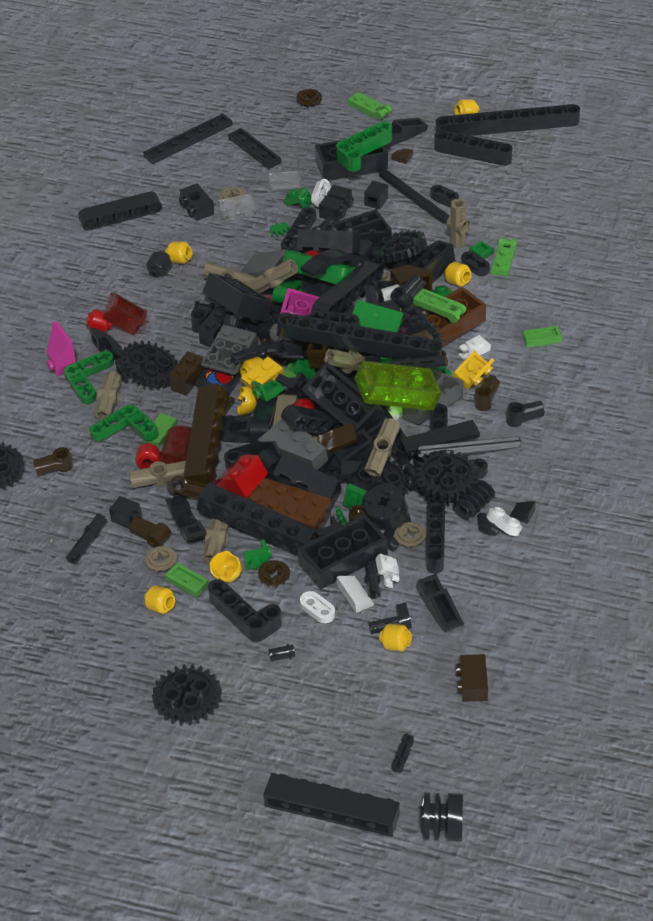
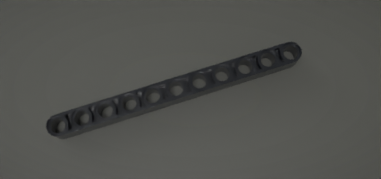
M438 403L431 407L430 431L448 426V408L446 405ZM432 495L428 496L426 569L430 573L437 574L444 569L446 499L444 498L440 502V498L437 497L435 500H432Z

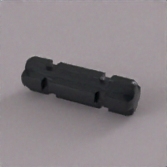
M407 733L402 736V742L399 744L395 759L392 762L391 769L394 772L401 773L403 771L404 764L411 751L410 748L413 746L414 736Z

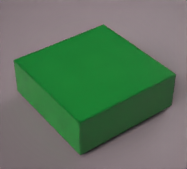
M480 241L469 248V251L476 253L484 259L494 254V249L484 241Z

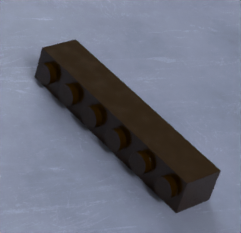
M219 383L198 387L183 475L185 479L204 484L213 483V477L216 474L215 465L218 460V446H220V433L223 429L222 420L225 415L227 393Z

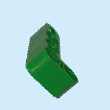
M380 122L339 141L336 144L337 161L351 172L359 171L361 169V156L392 141V124Z
M286 249L282 263L292 259L298 265V273L313 277L301 271V267L314 256ZM344 263L327 266L325 274L317 275L313 278L337 284L356 267Z

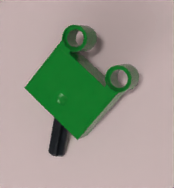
M368 285L365 287L367 302L357 300L352 314L359 317L360 324L363 327L399 333L404 313L381 307L375 286ZM340 348V351L348 353L350 351L348 349ZM380 356L382 367L389 366L392 357Z

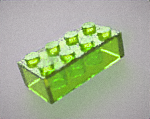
M362 361L355 376V381L364 403L434 411L442 394L433 372L429 368Z

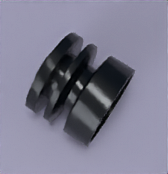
M425 792L420 816L423 840L429 841L430 830H435V841L439 840L440 832L445 831L447 841L462 842L463 794L448 793L446 803H441L440 793H436V803H430V792Z

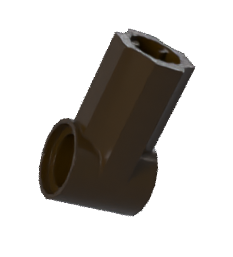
M489 375L485 377L481 386L475 390V407L477 410L487 411L492 407V400L500 386V380L496 376Z
M59 447L54 450L52 455L33 460L37 476L55 470L68 472L73 467L70 451L66 447Z
M177 475L167 483V491L173 496L180 495L198 500L199 495L207 484L185 479V477ZM174 481L181 484V490L174 488Z
M135 517L129 527L131 533L146 539L147 543L153 548L161 546L171 535V530L164 523L160 522L156 525L141 517Z

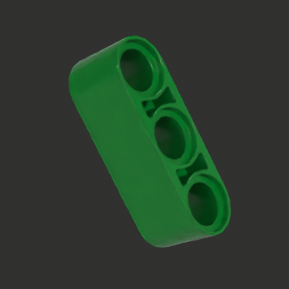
M289 278L277 285L272 294L273 302L283 303L288 288L302 292V280Z

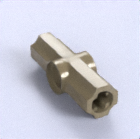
M454 199L451 202V215L446 224L450 228V243L453 244L455 249L465 246L466 232L470 226V221L466 219V201L463 199Z
M289 259L249 281V287L259 293L266 291L268 288L271 289L298 273V265L295 261Z
M206 262L202 273L204 278L208 277L209 272L226 277L227 274H230L232 278L239 279L248 286L249 281L257 278L239 272L234 267L226 268L210 262Z
M328 349L325 353L324 361L332 366L340 367L342 371L350 374L354 370L360 371L362 369L366 356H362L358 351L350 350L347 353Z
M110 371L106 374L102 387L98 388L94 416L99 421L112 414L114 405L118 404L119 387L122 378L116 371Z
M394 419L384 420L379 435L374 440V447L364 469L371 476H381L386 461L391 455L392 446L401 426ZM381 445H384V446H386L387 448L384 449V450H382V449H379L378 447L381 446Z
M157 461L151 464L150 468L131 471L129 475L132 488L150 484L156 487H163L174 476L184 475L186 461L171 464Z
M212 518L210 528L207 527L202 561L207 563V565H209L212 557L222 552L223 547H226L228 541L229 524Z

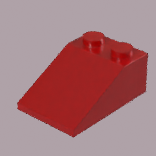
M246 454L229 466L213 484L247 498L268 472L258 455Z

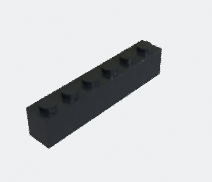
M271 773L263 794L265 807L391 837L394 835L400 816V802H396L393 799H383L368 793L362 794L346 788L340 789L331 787L328 784H318L306 779L292 778L285 774Z

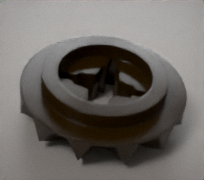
M304 89L297 94V103L301 104V106L314 107L315 104L318 105L322 101V94L315 89Z
M267 561L258 569V578L261 584L265 583L268 587L274 585L277 588L279 584L284 585L285 581L289 580L290 569L282 561ZM276 571H277V575H275L274 577H271V575H273L274 572L276 573Z

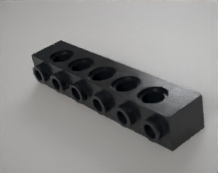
M211 482L206 485L198 497L196 510L257 538L264 539L293 554L298 555L299 547L314 540L316 529Z

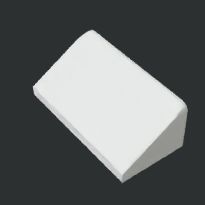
M355 576L337 577V586L355 613L374 606L373 601L368 597V594Z

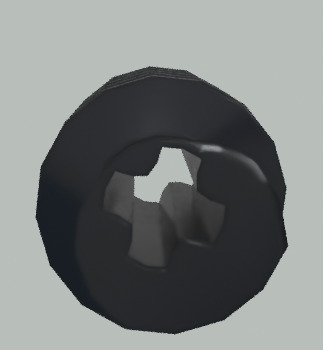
M478 480L476 490L472 489L471 495L466 493L465 499L459 496V500L454 501V511L460 518L468 521L470 517H474L477 512H480L481 508L485 507L486 503H489L495 497V491L487 482Z

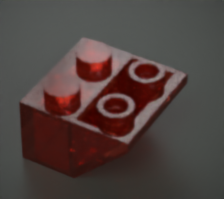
M111 292L103 318L134 335L144 324L147 311L117 293Z

